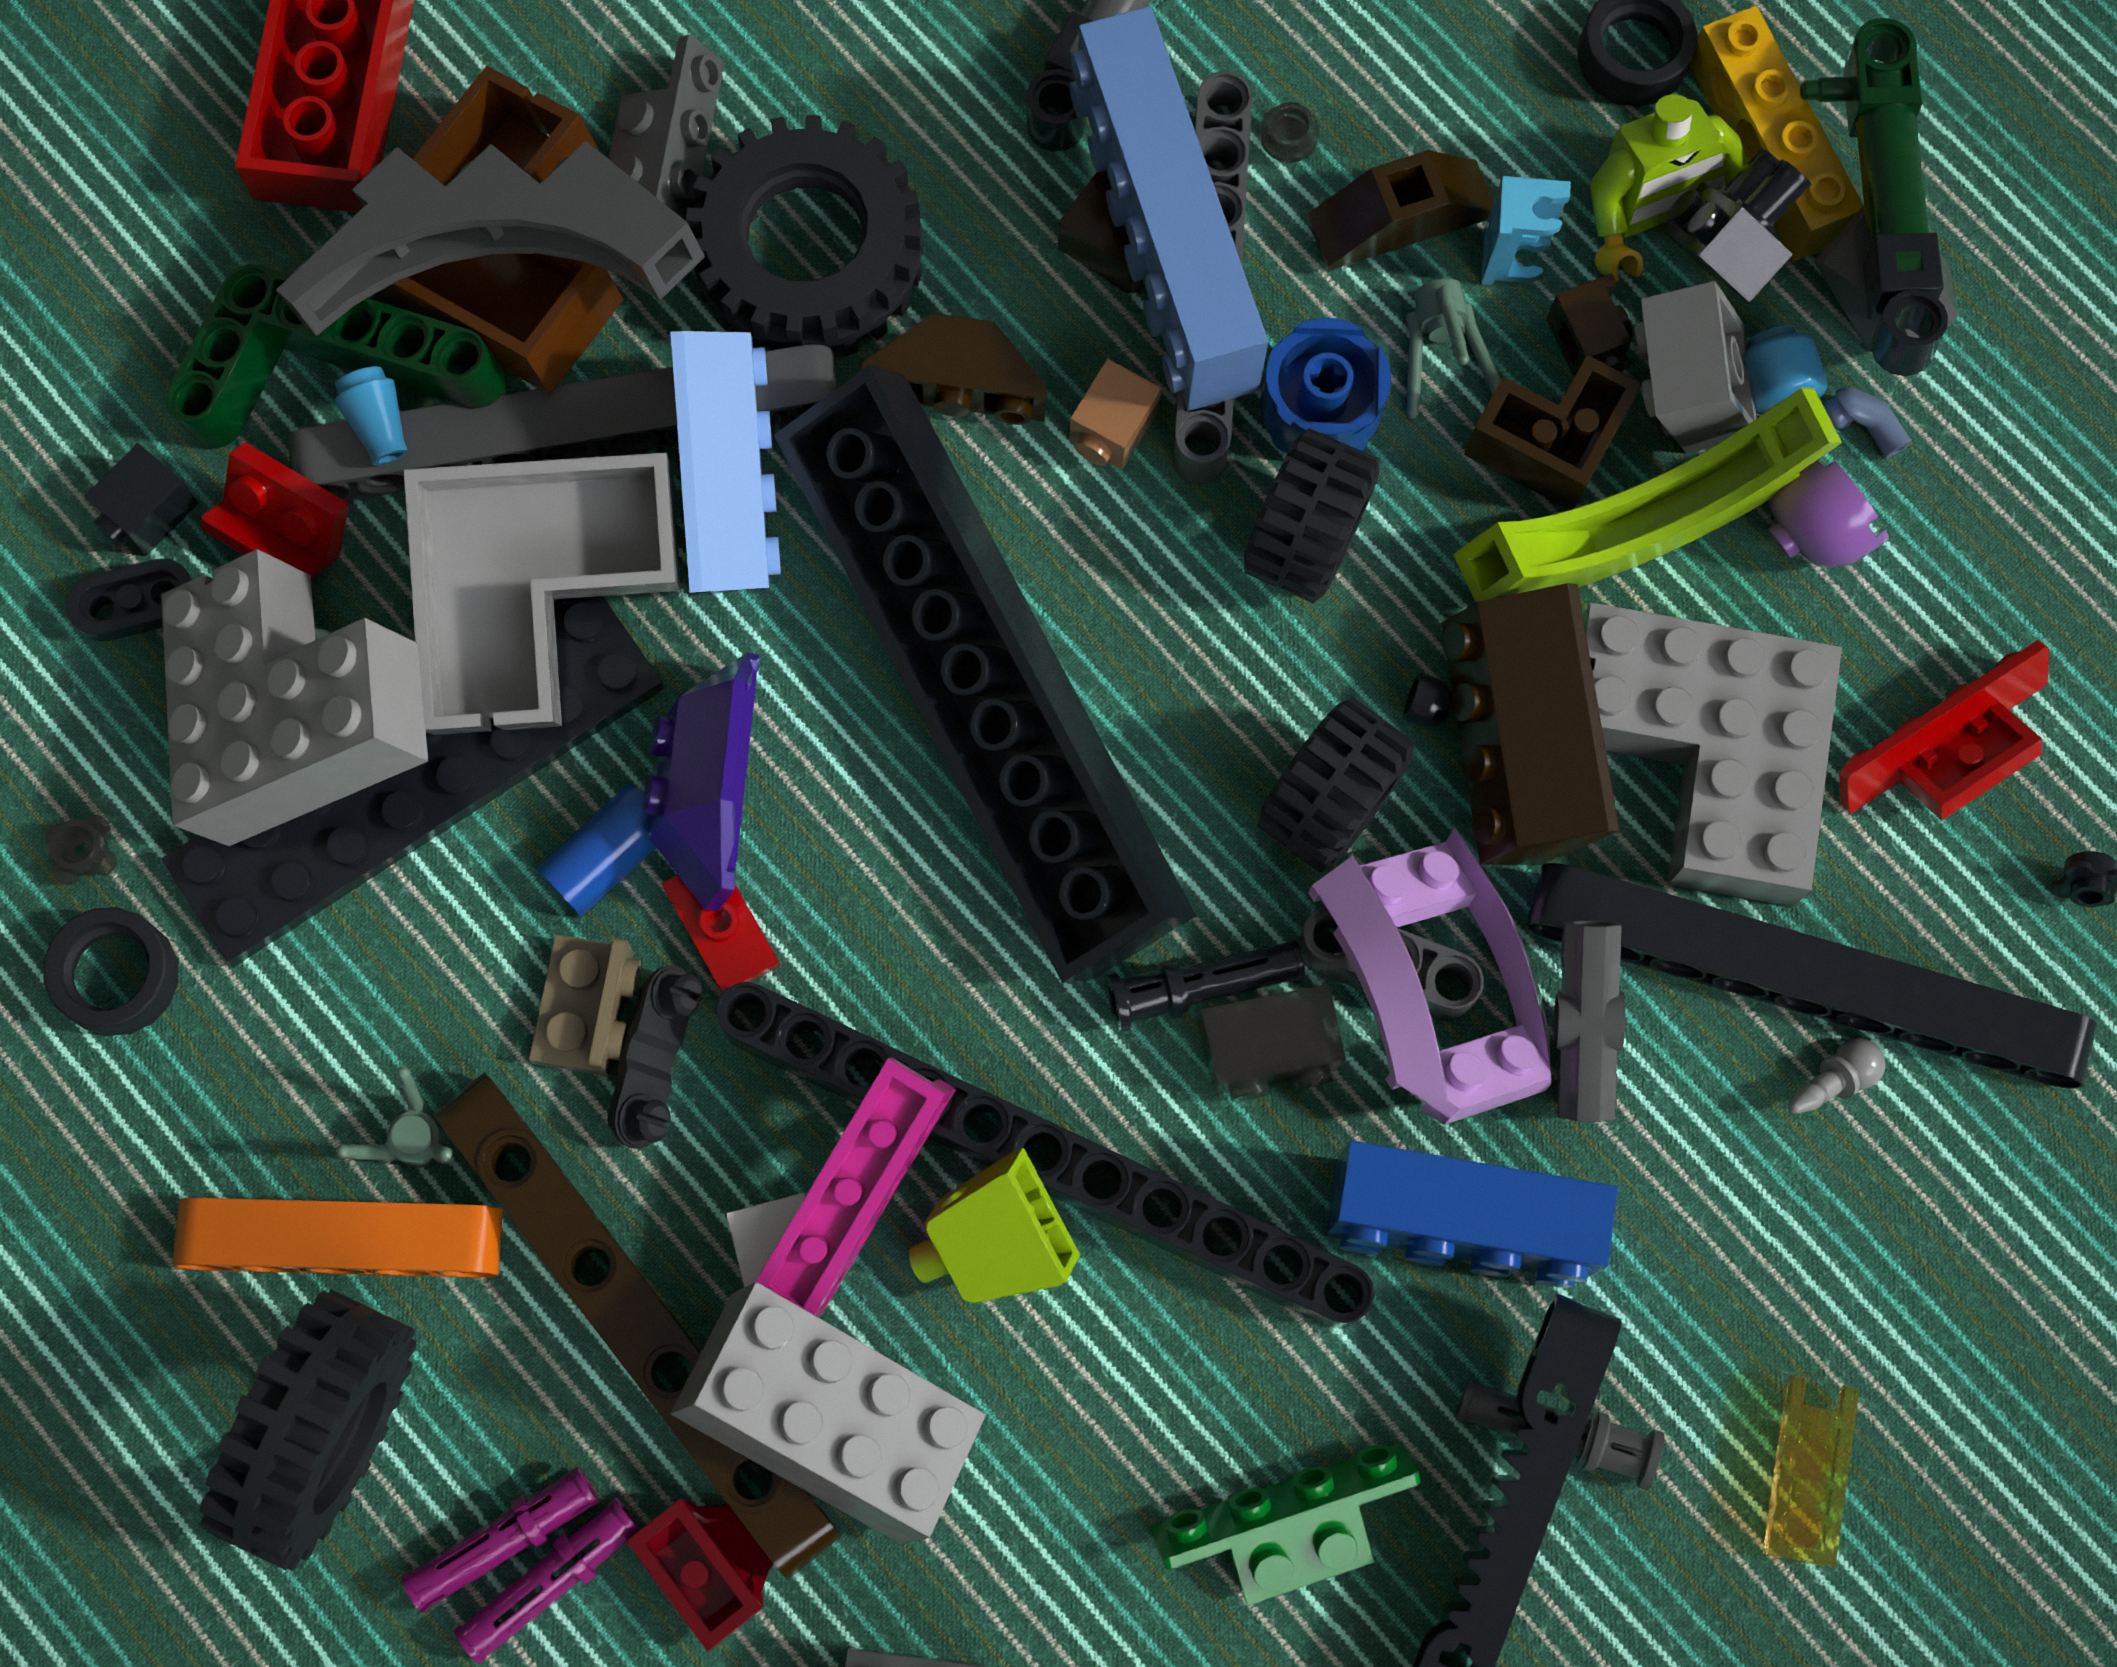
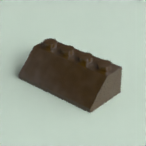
M1566 583L1479 601L1441 622L1443 650L1448 661L1453 692L1452 707L1457 718L1463 755L1462 770L1467 780L1472 811V832L1477 843L1480 865H1542L1619 832L1578 585Z

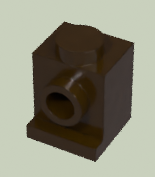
M1612 273L1556 294L1547 315L1546 321L1573 377L1576 376L1587 355L1620 372L1631 365L1627 350L1632 342V325L1625 309L1620 305L1615 306L1611 299L1617 285Z

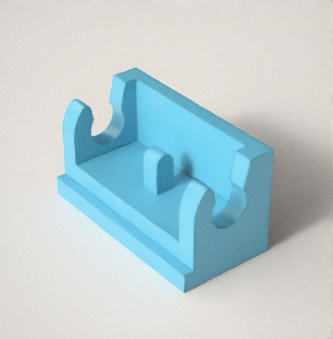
M1502 176L1483 232L1481 285L1493 286L1494 281L1530 283L1541 277L1543 268L1534 265L1529 267L1521 266L1515 261L1514 256L1519 250H1528L1532 253L1549 250L1552 235L1557 233L1562 226V221L1559 220L1565 203H1568L1570 199L1571 181Z

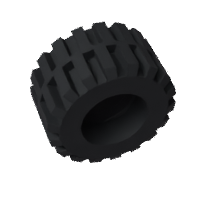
M1310 428L1297 437L1277 473L1251 533L1244 554L1245 573L1313 604L1324 596L1345 557L1377 483L1380 473L1379 458Z
M1353 697L1339 703L1326 715L1308 737L1270 791L1260 809L1257 827L1319 873L1335 866L1370 823L1407 770L1413 759L1415 742Z

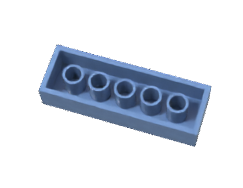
M1152 6L1079 25L1078 51L1070 53L1072 70L1076 80L1069 83L1071 100L1078 119L1088 117L1093 135L1087 138L1093 166L1097 173L1103 171L1107 173L1112 189L1106 191V200L1115 227L1125 226L1130 244L1124 247L1130 275L1134 282L1143 280L1149 296L1148 300L1143 301L1144 314L1149 331L1153 337L1162 335L1168 355L1162 357V365L1168 387L1172 393L1181 391L1187 411L1257 392L1260 387L1268 339Z

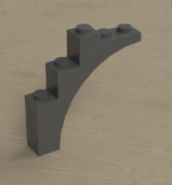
M587 141L579 146L569 157L561 160L541 184L490 144L473 161L467 163L460 170L459 174L445 187L397 147L381 163L375 165L367 173L366 177L352 189L364 207L354 217L343 223L338 228L336 234L305 263L299 265L276 291L299 321L317 336L354 305L398 280L444 263L490 254H543L579 260L623 276L655 298L661 300L705 256L688 223Z

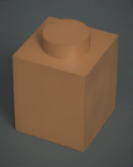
M1107 359L1070 418L1069 441L1075 444L1076 451L1088 461L1100 466H1105L1108 462L1123 470L1159 411L1161 387Z

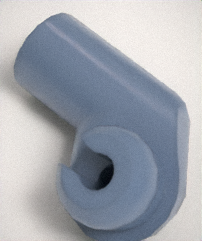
M1850 386L1836 390L1837 396L1823 404L1834 428L1845 429L1852 421L1865 426L1886 459L1897 455L1912 443L1889 405L1880 398Z

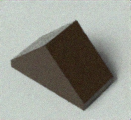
M1106 171L1096 172L1058 223V249L1127 294L1140 292L1141 280L1133 281L1126 262L1124 247L1129 245L1130 241L1125 226L1115 227L1109 213L1106 191L1112 188Z

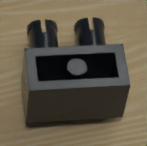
M1761 147L1725 189L1718 186L1715 190L1701 182L1696 189H1691L1681 195L1672 205L1668 214V221L1660 229L1711 276L1750 302L1793 255L1773 236L1776 230L1772 226L1800 195L1809 188L1811 183L1789 162L1784 159L1779 161L1770 152Z

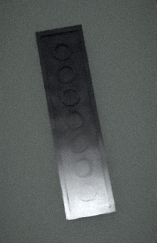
M603 596L569 598L554 608L562 726L503 730L494 726L493 718H491L492 731L432 735L426 732L428 762L231 846L197 835L161 858L227 963L234 968L664 690L661 679Z

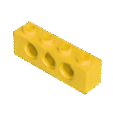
M1755 5L1704 25L1697 38L1695 56L1690 68L1714 114L1720 116L1740 136L1749 160L1762 147L1779 161L1784 159L1789 162L1811 183L1809 188L1800 195L1773 225L1783 245L1793 254L1790 257L1792 262L1825 250L1863 207V203L1808 100H1803L1800 97V85L1760 10Z

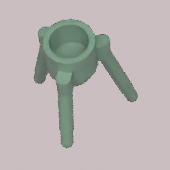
M1443 278L1427 282L1418 287L1414 292L1417 310L1406 315L1410 334L1406 392L1407 417L1414 419L1418 416L1423 334L1428 333L1429 339L1433 342L1451 341L1457 362L1465 365L1469 362V355L1463 335L1465 332L1493 396L1501 379L1476 325L1472 305L1465 302L1462 284L1455 279Z
M405 1066L398 1068L397 1077L408 1103V1111L398 1115L392 1121L387 1132V1142L382 1145H340L336 1150L340 1158L381 1160L384 1163H389L398 1158L406 1165L414 1168L427 1167L436 1161L441 1164H448L452 1160V1151L449 1147H446L444 1130L439 1123L427 1114V1104L421 1098L409 1068Z

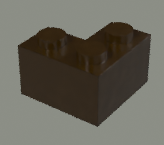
M1589 355L1584 359L1559 405L1503 377L1477 422L1464 455L1568 510L1575 509L1628 413L1642 383Z

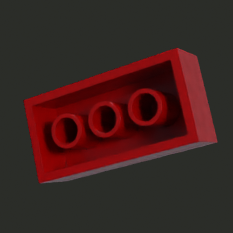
M414 0L269 1L235 165L253 200L357 213L364 207L352 189L366 177L367 173L375 165L383 161Z

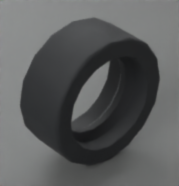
M1598 0L1588 14L1580 36L1577 56L1582 75L1595 92L1614 103L1634 107L1657 103L1660 98L1675 92L1686 76L1695 56L1698 33L1693 15L1681 0ZM1631 19L1647 22L1660 30L1670 42L1672 49L1671 57L1666 65L1660 69L1649 71L1628 69L1613 60L1604 48V32L1608 26L1618 21Z
M118 907L91 909L70 919L52 938L43 960L44 986L53 1005L80 1027L105 1036L132 1034L154 1023L169 1007L178 985V959L169 939L141 915ZM122 935L132 938L143 947L149 960V973L143 988L130 1002L118 1008L102 1009L88 1004L79 995L74 984V971L80 956L93 942L105 936Z

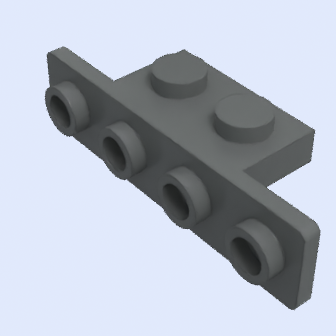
M691 34L680 36L678 39L669 88L621 95L608 158L685 221L687 207L694 208L696 204L693 186L698 175L702 176L723 71V61Z

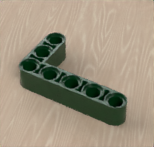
M247 264L232 271L224 280L168 388L165 399L167 410L185 430L205 447L217 449L235 441L243 431L284 349L352 371L379 366L383 368L386 378L393 379L397 385L470 408L486 407L497 401L505 391L507 374L501 363L477 333L368 298L354 305L316 336L299 321L276 291L290 277V274L261 265ZM471 366H473L472 369H470L469 371L465 372L468 368H470Z

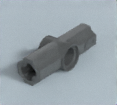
M1602 920L1563 921L1561 991H1556L1554 1005L1555 1048L1559 1049L1557 1115L1559 1118L1570 1119L1576 1122L1615 1120V1109H1617L1616 1083H1618L1617 1050L1623 1049L1625 1035V1000L1623 992H1619L1622 929L1620 923Z

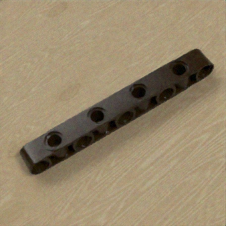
M486 1072L482 1073L432 1111L433 1116L781 1574L789 1580L842 1536L809 1492L773 1473L772 1487L765 1496L755 1500L746 1499L738 1488L737 1479L741 1469L753 1461L670 1414L682 1389L676 1392L663 1391L657 1381L659 1366L665 1359L671 1356H682L687 1358L692 1372L701 1351ZM516 1150L527 1151L530 1155L531 1165L526 1175L517 1181L507 1182L502 1180L500 1165L505 1156ZM594 1252L607 1254L610 1260V1271L604 1281L595 1286L582 1285L578 1278V1267L584 1257Z

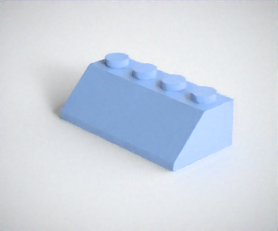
M670 332L689 592L770 588L769 575H780L781 564L779 538L766 537L765 512H777L774 474H762L760 449H772L770 412L757 411L756 386L768 385L765 347L753 348L751 333Z

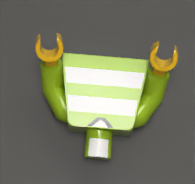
M1670 94L1658 100L1655 113L1626 123L1616 131L1608 158L1590 183L1597 235L1605 239V244L1602 245L1595 256L1596 268L1602 275L1606 276L1612 273L1616 282H1618L1617 267L1621 261V265L1626 273L1638 277L1643 270L1642 256L1639 252L1624 245L1623 237L1625 239L1666 223L1669 219V211L1675 201L1685 192L1696 189L1701 182L1715 190L1718 186L1725 189L1750 161L1740 136L1720 116H1707L1698 101L1688 100L1681 95Z

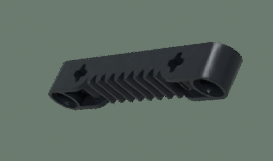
M1556 1294L1552 1299L1517 1389L1516 1403L1520 1416L1527 1424H1513L1510 1431L1524 1444L1521 1450L1503 1449L1501 1457L1514 1468L1512 1475H1493L1491 1480L1504 1494L1503 1499L1483 1501L1482 1508L1495 1521L1493 1526L1474 1525L1472 1533L1485 1546L1484 1550L1465 1551L1463 1554V1559L1475 1574L1474 1576H1455L1453 1584L1465 1600L1464 1602H1445L1443 1609L1449 1619L1440 1621L1428 1630L1421 1641L1412 1667H1447L1440 1654L1443 1650L1454 1652L1459 1643L1465 1644V1650L1472 1660L1469 1667H1495L1612 1357L1622 1321L1620 1318L1560 1294ZM1560 1383L1562 1384L1560 1395L1569 1400V1406L1565 1412L1554 1410L1550 1418L1545 1419L1546 1408L1536 1402L1537 1396L1541 1390L1552 1392L1556 1384ZM1458 1664L1457 1667H1468V1666Z

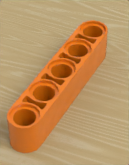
M182 1198L178 1200L172 1266L180 1269L202 1271L471 1278L498 1277L503 1209L492 1206L463 1204Z

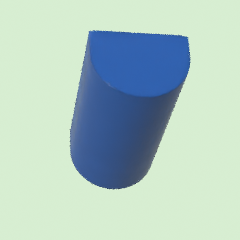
M631 782L624 786L535 868L537 874L580 918L656 849V846L649 839L651 815L643 813L644 794Z

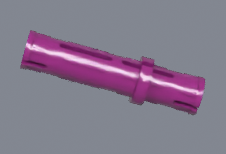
M579 1466L575 1467L571 1472L558 1479V1481L529 1498L522 1494L510 1502L512 1509L445 1549L426 1563L403 1574L401 1581L415 1607L421 1613L427 1612L431 1607L444 1600V1598L483 1576L533 1544L536 1548L541 1547L550 1541L549 1534L591 1507L600 1504L598 1495L583 1470Z
M615 1498L608 1507L574 1534L569 1536L563 1533L553 1541L555 1549L514 1583L506 1587L502 1593L478 1611L465 1624L459 1625L454 1630L455 1637L460 1645L476 1663L481 1664L484 1662L488 1655L537 1618L540 1613L579 1581L588 1584L597 1576L595 1568L641 1530L639 1523L618 1498ZM596 1538L600 1540L597 1545L559 1576L554 1575L557 1569L568 1562ZM538 1585L543 1587L541 1591L503 1622L497 1620Z

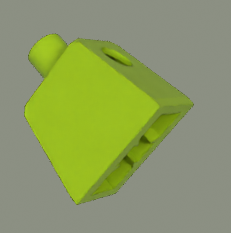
M1024 1147L1014 1150L943 1196L925 1221L926 1231L930 1239L915 1244L909 1249L911 1267L921 1282L928 1283L950 1274L962 1298L970 1303L1065 1284L1080 1257L1076 1245Z

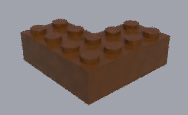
M486 66L412 159L446 187L467 163L473 161L492 144L541 184L561 160L569 157L585 141L598 151L599 149L580 114L538 92L533 97L529 88ZM490 254L444 263L398 280L374 294V296L394 307L463 327L477 333L505 370L549 395L553 393L624 300L607 270L584 261L543 254Z

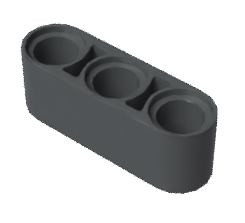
M1326 906L1320 907L1310 915L1299 936L1298 945L1304 964L1320 975L1364 991L1344 951L1335 954L1325 953L1314 943V931L1323 927L1334 929L1338 927ZM1397 928L1416 969L1431 1017L1437 1020L1451 1021L1459 1019L1466 1014L1483 991L1484 978L1482 970L1476 961L1464 953ZM1449 973L1460 978L1465 986V998L1452 1001L1442 997L1436 990L1435 977L1438 974Z

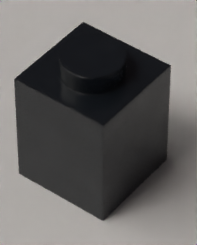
M139 443L84 496L99 513V516L92 523L119 548H122L129 541L146 556L199 504L184 482Z

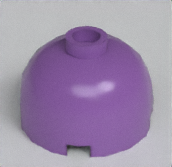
M1816 460L1800 471V477L1791 481L1768 501L1776 523L1767 530L1789 559L1800 552L1817 566L1828 568L1851 565L1868 556L1889 540L1886 530L1872 532L1868 525L1879 517L1859 488L1836 461L1825 467Z

